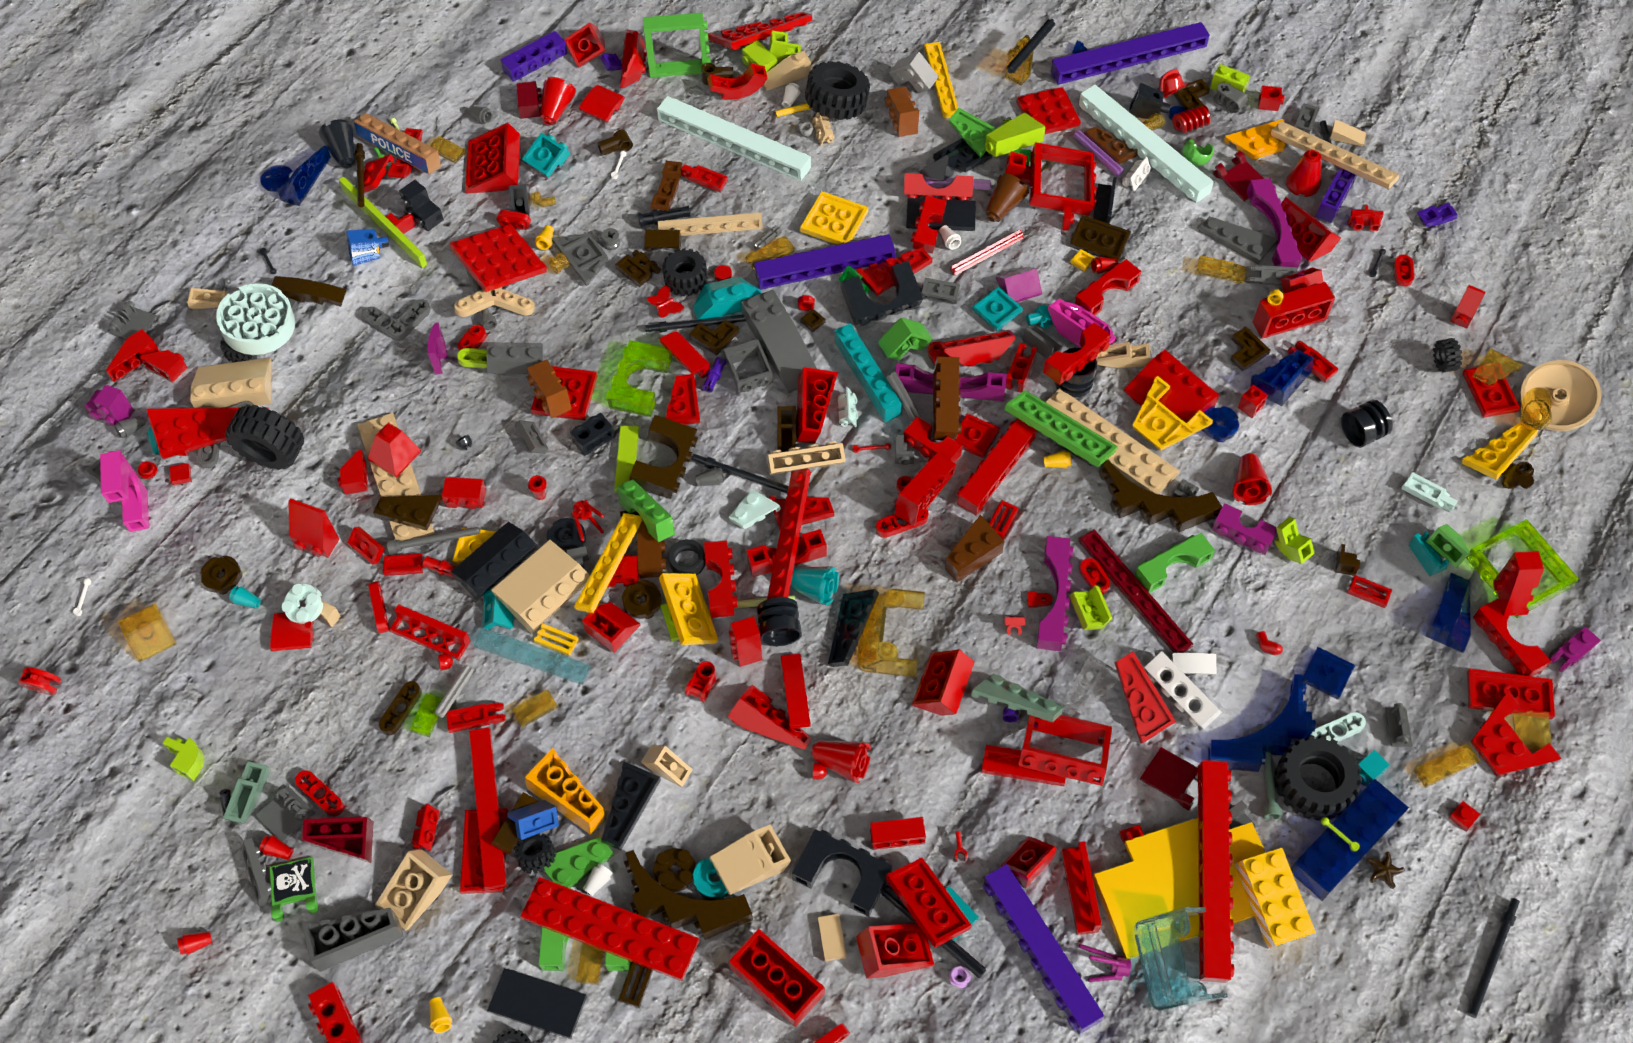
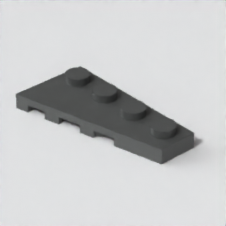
M1210 216L1199 229V232L1258 265L1278 240V238Z

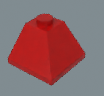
M590 22L564 39L578 68L606 51L605 41L598 27Z
M388 422L375 435L368 460L397 478L421 453V450L402 430Z

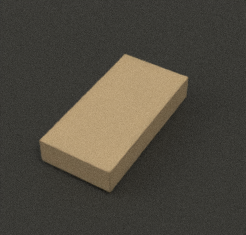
M839 914L818 917L825 962L845 959L846 950Z

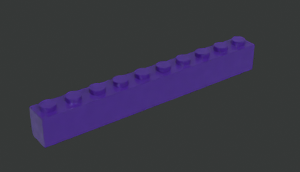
M1202 22L1053 59L1051 73L1057 84L1060 85L1207 47L1210 34Z

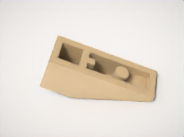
M805 51L788 56L767 72L768 79L763 85L766 91L808 77L811 70V61Z

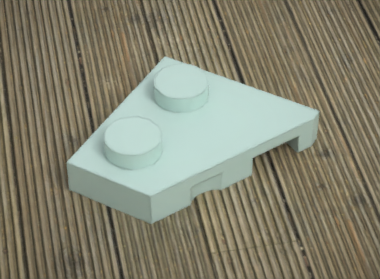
M751 489L728 518L741 528L747 529L755 522L765 519V515L774 510L778 512L781 507L779 504Z

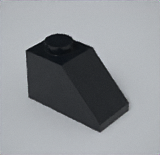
M529 184L510 185L511 211L525 213L530 217L531 200Z

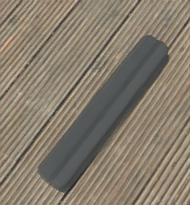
M895 371L889 373L886 378L901 401L911 422L916 417L921 418Z

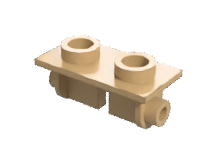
M817 112L812 121L816 131V138L820 146H822L823 142L832 143L835 137L832 129H830L829 118L827 116L823 117Z

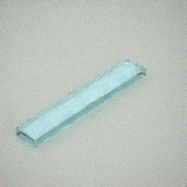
M485 628L481 629L473 644L475 648L581 685L584 684L591 669L589 664Z

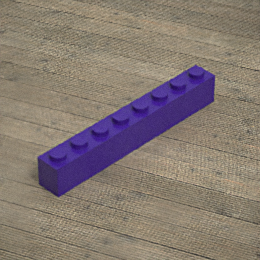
M890 234L880 235L754 263L755 276L759 289L762 290L844 272L847 266L859 269L869 267L874 263L880 264L886 262V259L895 258V248Z
M1006 864L986 875L983 885L984 891L989 897L992 896L996 902L994 904L1000 915H1004L1006 918V924L1010 932L1017 935L1019 939L1018 944L1024 953L1027 952L1031 958L1030 963L1036 972L1039 971L1043 976L1044 986L1055 995V1003L1061 1011L1064 1010L1067 1014V1021L1073 1030H1077L1080 1035L1100 1023L1105 1015L1009 866Z

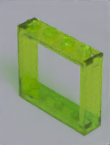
M1527 519L1473 547L1470 550V554L1466 557L1470 566L1474 567L1480 574L1481 579L1490 586L1498 597L1497 591L1494 590L1493 582L1499 572L1484 556L1483 552L1515 535L1522 540L1530 551H1539L1543 566L1556 579L1558 584L1534 597L1533 601L1528 602L1527 608L1529 611L1571 589L1579 580L1576 574Z

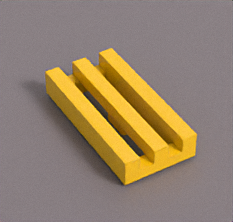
M542 623L541 630L537 632V637L534 638V643L570 656L579 639L577 636ZM542 637L547 638V639H549V640H552L553 642H556V643H558V644H562V645L568 646L569 649H566V648H564V647H561V646H558V645L553 644V643H551V642H548V641H546V640H543Z

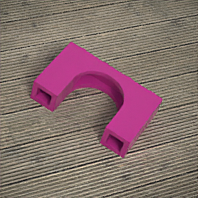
M120 450L100 454L101 494L108 503L122 501L123 524L129 532L148 529V490Z

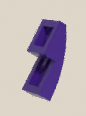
M1449 202L1437 208L1433 205L1417 212V215L1426 227L1453 221L1458 216Z

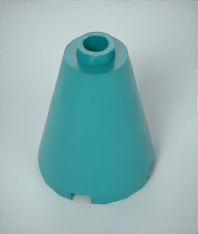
M832 566L794 567L790 589L822 605H830L834 600L831 598L832 594L837 593L839 572H836L837 568Z

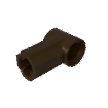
M705 63L701 68L702 82L705 85H709L707 78L710 74L724 78H733V67H716L712 63Z
M621 129L616 131L613 137L597 142L601 155L604 156L618 150L627 152L632 149L633 142L626 130Z

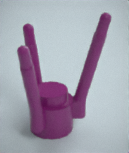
M1079 944L1081 949L1104 956L1089 955V959L1110 964V972L1114 973V975L1088 978V982L1122 981L1123 976L1129 977L1131 959Z

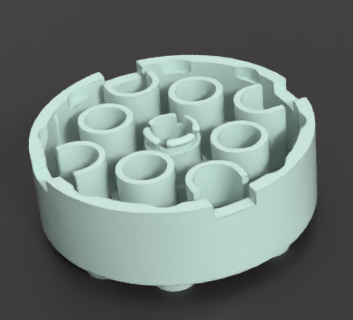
M248 284L238 287V291L231 295L228 293L222 299L216 313L217 323L225 342L232 349L240 353L263 355L272 352L284 345L294 331L295 317L290 302L282 294L281 290L267 284Z

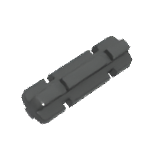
M775 225L760 240L754 243V249L761 252L764 246H768L776 239L775 236L778 237L782 233V229Z

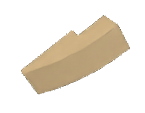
M1130 342L1109 345L1105 352H1100L1097 355V365L1116 368L1145 367L1152 360L1150 344L1131 346Z

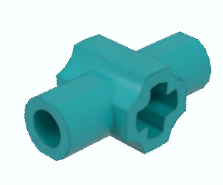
M1046 304L1040 305L1035 309L1034 313L1026 314L1028 326L1039 324L1040 327L1048 328L1054 324L1048 310L1049 306Z

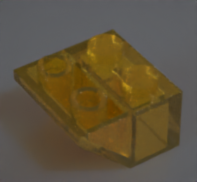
M1027 34L1022 39H1019L1016 46L1010 49L1006 55L1005 78L1020 86L1031 76L1034 52L1029 55L1015 73L1009 74L1006 67L1030 40Z

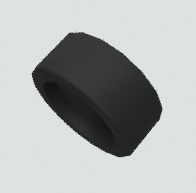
M689 539L680 540L673 544L669 550V564L673 573L698 575L704 569L706 563L705 553L700 543ZM683 551H693L698 554V561L692 566L684 567L676 563V556Z

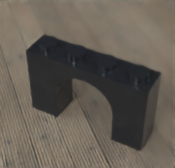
M909 260L892 265L889 272L897 294L896 298L887 304H878L870 300L865 293L859 276L842 281L840 288L854 325L860 324V326L869 324L871 320H883L887 315H898L905 309L914 310L920 307L923 297Z
M815 829L792 872V880L812 889L820 871L828 862L837 859L850 861L858 868L861 874V880L850 900V908L870 917L887 882L886 876L892 872V865L882 857L875 858L871 856L870 852L863 848L857 849L852 847L844 839L838 840L833 838L825 830L819 831Z

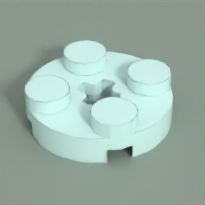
M295 584L287 593L282 603V610L293 622L305 624L308 621L312 622L322 611L323 602H321L320 597L322 594L316 587L309 584ZM306 599V606L300 607L301 602Z

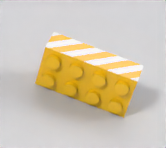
M1283 848L1263 853L1235 864L1267 949L1316 933Z

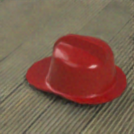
M1173 69L1160 77L1157 90L1162 91L1165 98L1180 88L1185 87L1187 82L1182 80L1178 69Z

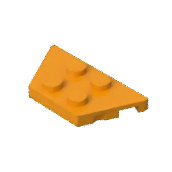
M1277 120L1226 135L1224 141L1227 144L1231 142L1236 145L1238 151H1242L1252 160L1282 152L1285 142L1272 137L1271 130L1280 121L1284 122V120Z

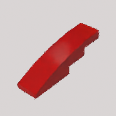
M801 654L781 655L790 729L811 727Z

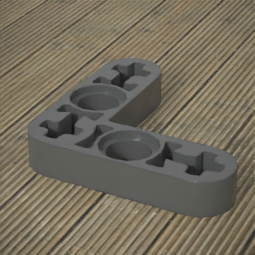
M420 299L415 301L397 320L376 307L364 309L363 317L367 324L393 340L400 341L406 338L429 315L431 309L427 300ZM407 318H415L414 321L410 323L406 322ZM384 321H389L387 326L380 325Z

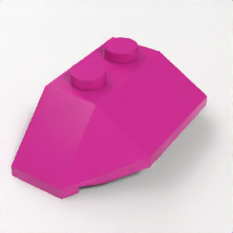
M1058 299L1048 307L1056 331L1079 348H1081L1079 342L1082 331L1092 323H1096L1111 334L1110 344L1116 339L1108 324L1082 306Z

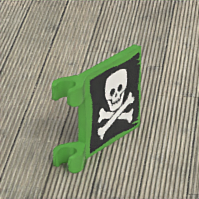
M313 857L270 867L271 916L275 919V922L284 920L282 905L306 900V908L310 914L319 911Z

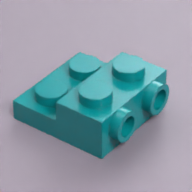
M541 132L522 160L549 178L558 165L561 167L571 153L568 151L569 147L563 142L557 143L552 135L548 134L546 136Z

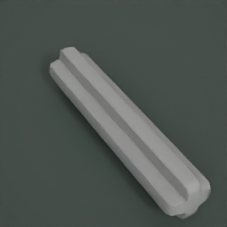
M465 665L435 709L434 713L437 716L443 718L472 675L474 670L471 667Z

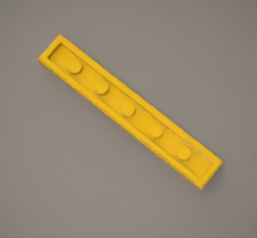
M940 42L924 44L927 62L939 76L934 83L943 119L950 118L958 109Z
M623 513L574 605L576 610L594 613L642 522L641 516Z

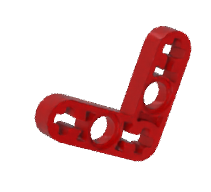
M909 476L898 478L896 483L898 494L905 488V486H902V483L908 485L912 478ZM928 510L924 512L923 518H920L914 526L909 523L899 525L897 520L901 518L895 514L882 518L876 524V533L882 538H887L924 525L928 521ZM885 526L886 528H888V530L885 531V529H881V527Z

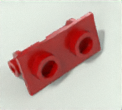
M426 804L425 807L422 806L417 812L415 826L421 828L414 830L411 841L413 849L419 850L421 847L428 851L432 849L440 811L429 804Z

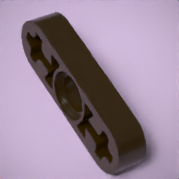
M409 681L405 683L381 717L379 727L385 735L397 733L420 699L422 690L417 682ZM415 689V693H408V690ZM405 704L406 708L403 712L398 713L395 711L397 705ZM392 722L393 726H388L386 728L385 724H390Z

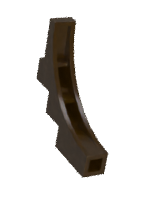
M1109 459L1100 466V478L1105 480L1110 494L1113 495L1110 503L1111 509L1114 513H1117L1119 518L1140 511L1141 517L1149 525L1169 518L1171 525L1176 527L1178 532H1182L1218 517L1223 507L1213 492L1192 497H1170L1156 494L1126 479Z
M634 850L625 853L627 860L624 861L627 872H632L634 879L631 880L635 891L632 894L634 902L630 903L633 913L649 918L662 912L666 925L670 924L675 929L694 922L698 935L703 934L705 940L753 920L751 909L744 894L729 899L713 901L691 899L678 895L664 888L647 873L640 864Z

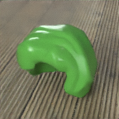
M1193 139L1187 140L1182 148V156L1195 167L1207 164L1214 154L1213 145L1207 144L1203 148L1202 146L1195 145Z

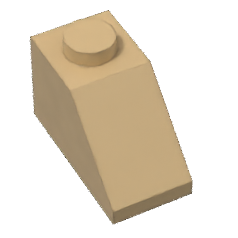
M651 745L641 761L654 774L680 787L684 785L693 770L663 745Z

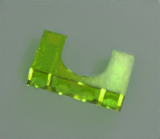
M629 340L628 346L624 347L622 361L618 362L617 374L612 378V387L606 393V401H608L609 408L651 417L657 403L655 392L634 388L627 381L633 373L639 370L647 369L668 373L673 360L672 354L665 347Z

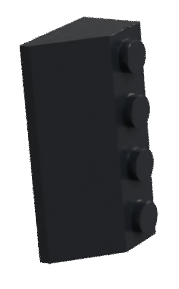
M508 521L450 573L478 601L485 592L495 586L535 550L537 544L522 529Z

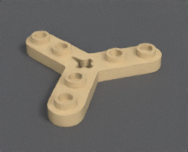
M502 287L492 290L495 296H492L491 291L484 292V290H481L458 300L454 304V312L460 317L470 316L492 305L525 316L533 314L535 310L533 300L504 290Z

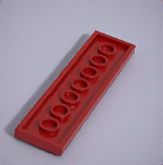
M541 877L538 878L520 916L525 921L679 981H683L700 941L698 937Z

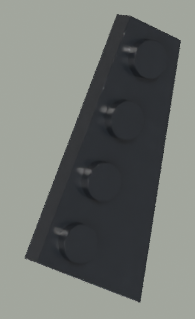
M876 589L843 594L828 664L831 667L849 665L879 595Z

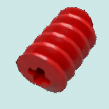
M1198 106L1197 108L1175 114L1172 118L1173 127L1176 131L1180 130L1182 134H1185L1187 131L1191 132L1192 129L1197 130L1198 127L1208 126L1210 124V113L1207 106Z

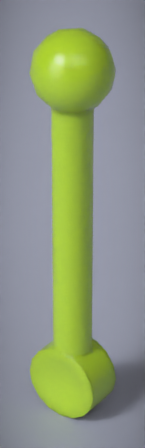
M1327 817L1321 819V824L1327 825L1348 843L1352 851L1359 849V844L1348 839L1329 822Z

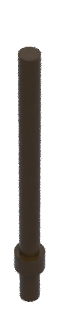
M357 143L355 159L357 160V205L362 208L365 205V152L363 144Z

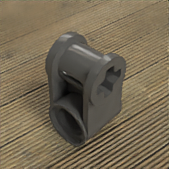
M1220 83L1217 87L1218 92L1214 96L1216 104L1221 105L1232 113H1237L1248 101L1247 95L1244 92L1235 89L1227 83Z

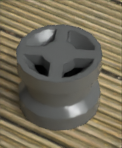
M608 228L602 232L604 248L616 250L620 246L618 231Z

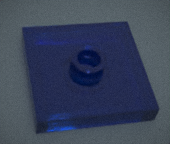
M1317 647L1301 681L1338 700L1355 665Z

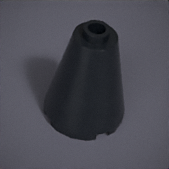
M342 119L330 121L331 124L327 126L326 124L322 125L319 129L320 138L337 164L342 168L352 167L355 163L352 125L347 120Z

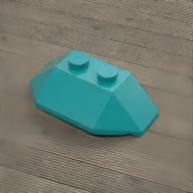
M739 276L705 284L693 305L696 320L716 318L741 312V301L762 294V292Z

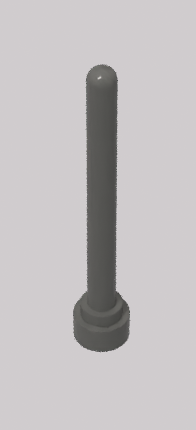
M466 269L474 293L481 291L479 284ZM488 308L481 310L483 314L481 321L483 327L486 330L494 329L497 326L496 318L489 313Z
M473 527L405 541L390 539L387 540V549L390 555L398 554L404 548L477 535L480 533V528Z

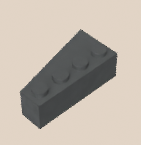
M391 908L363 912L362 915L342 916L341 919L320 920L319 923L310 924V922L302 924L310 961L320 972L404 937L399 918Z

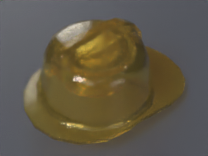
M1540 387L1533 388L1523 397L1520 423L1527 430H1543L1552 420L1551 395L1546 389Z

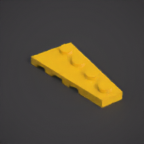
M1520 422L1502 433L1500 438L1491 440L1484 448L1480 447L1475 450L1474 454L1470 457H1464L1462 464L1497 480L1534 439L1538 430Z

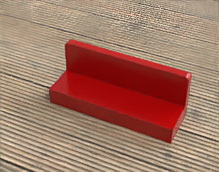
M677 330L660 338V343L691 374L697 373L702 379L707 377L710 363Z

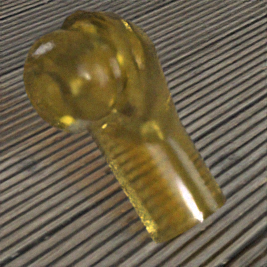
M533 192L531 194L532 202L540 207L556 205L554 196L543 198L540 192Z

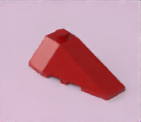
M1287 197L1281 202V207L1286 213L1288 225L1291 226L1293 238L1296 239L1298 251L1305 259L1312 262L1333 250L1340 241V236Z
M751 685L739 698L727 716L737 726L804 750L812 740L801 728L790 729V723L785 717L786 713L782 709L777 710L771 704L773 700L754 685Z

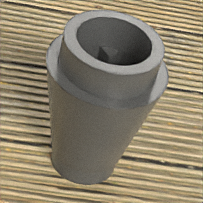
M470 106L468 108V114L483 124L489 123L493 118L492 111L487 107Z
M139 415L118 421L114 428L120 438H128L144 426L145 423Z
M714 467L696 475L697 485L710 486L723 483L724 475L722 468Z

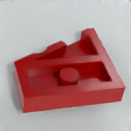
M391 154L370 161L365 165L364 193L378 187L381 179L387 172L385 169L387 163H393L394 157Z

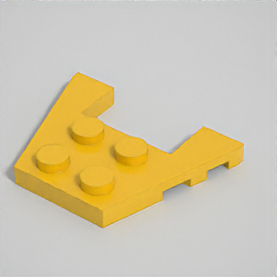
M1157 376L1133 423V429L1162 451L1210 426L1213 420L1199 410L1188 423L1182 421L1158 401L1170 389V385Z

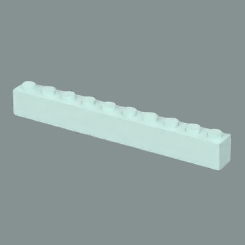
M1093 85L1080 94L1079 106L1082 110H1085L1093 119L1102 124L1117 139L1126 141L1128 148L1137 149L1140 158L1144 159L1147 157L1150 166L1173 183L1176 188L1185 193L1188 198L1197 203L1211 193L1213 180L1098 86Z
M667 96L657 108L659 121L799 181H802L811 168V156L677 99Z

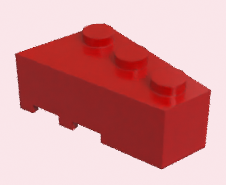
M1539 551L1514 552L1494 580L1493 587L1497 591L1504 616L1528 615L1529 609L1527 604L1534 599V596L1531 595L1532 590L1538 587L1544 571Z

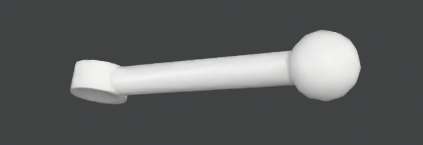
M625 151L620 152V158L615 171L611 173L612 179L618 178L617 172L623 157L626 156Z
M89 578L84 579V587L78 606L73 610V614L76 616L82 614L81 607L87 588L92 583Z

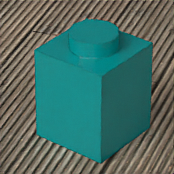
M1375 750L1359 763L1361 772L1358 775L1362 776V784L1369 787L1390 766Z

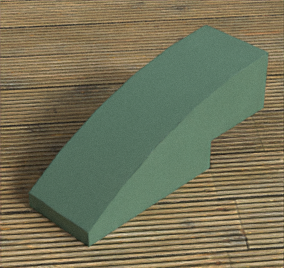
M247 761L241 779L238 778L223 817L224 820L241 824L246 823L261 796L271 772L268 766Z

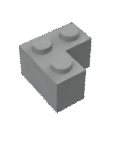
M920 52L898 60L889 72L898 85L909 81L918 93L929 90L939 77Z

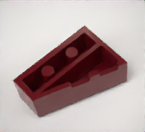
M369 817L303 819L302 841L315 847L372 863L374 821Z

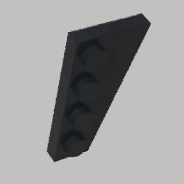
M623 762L617 790L611 803V811L608 814L601 838L602 843L622 850L661 781L660 776Z

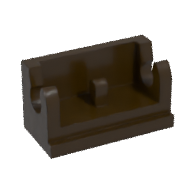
M645 229L644 247L646 251H650V248H676L680 251L682 239L680 230Z

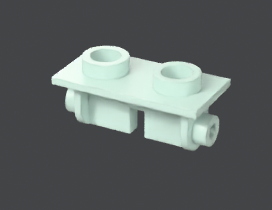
M846 387V392H841L838 396V408L841 410L839 411V423L843 427L848 426L850 423L857 427L856 419H858V412L855 406L857 404V397L848 387Z

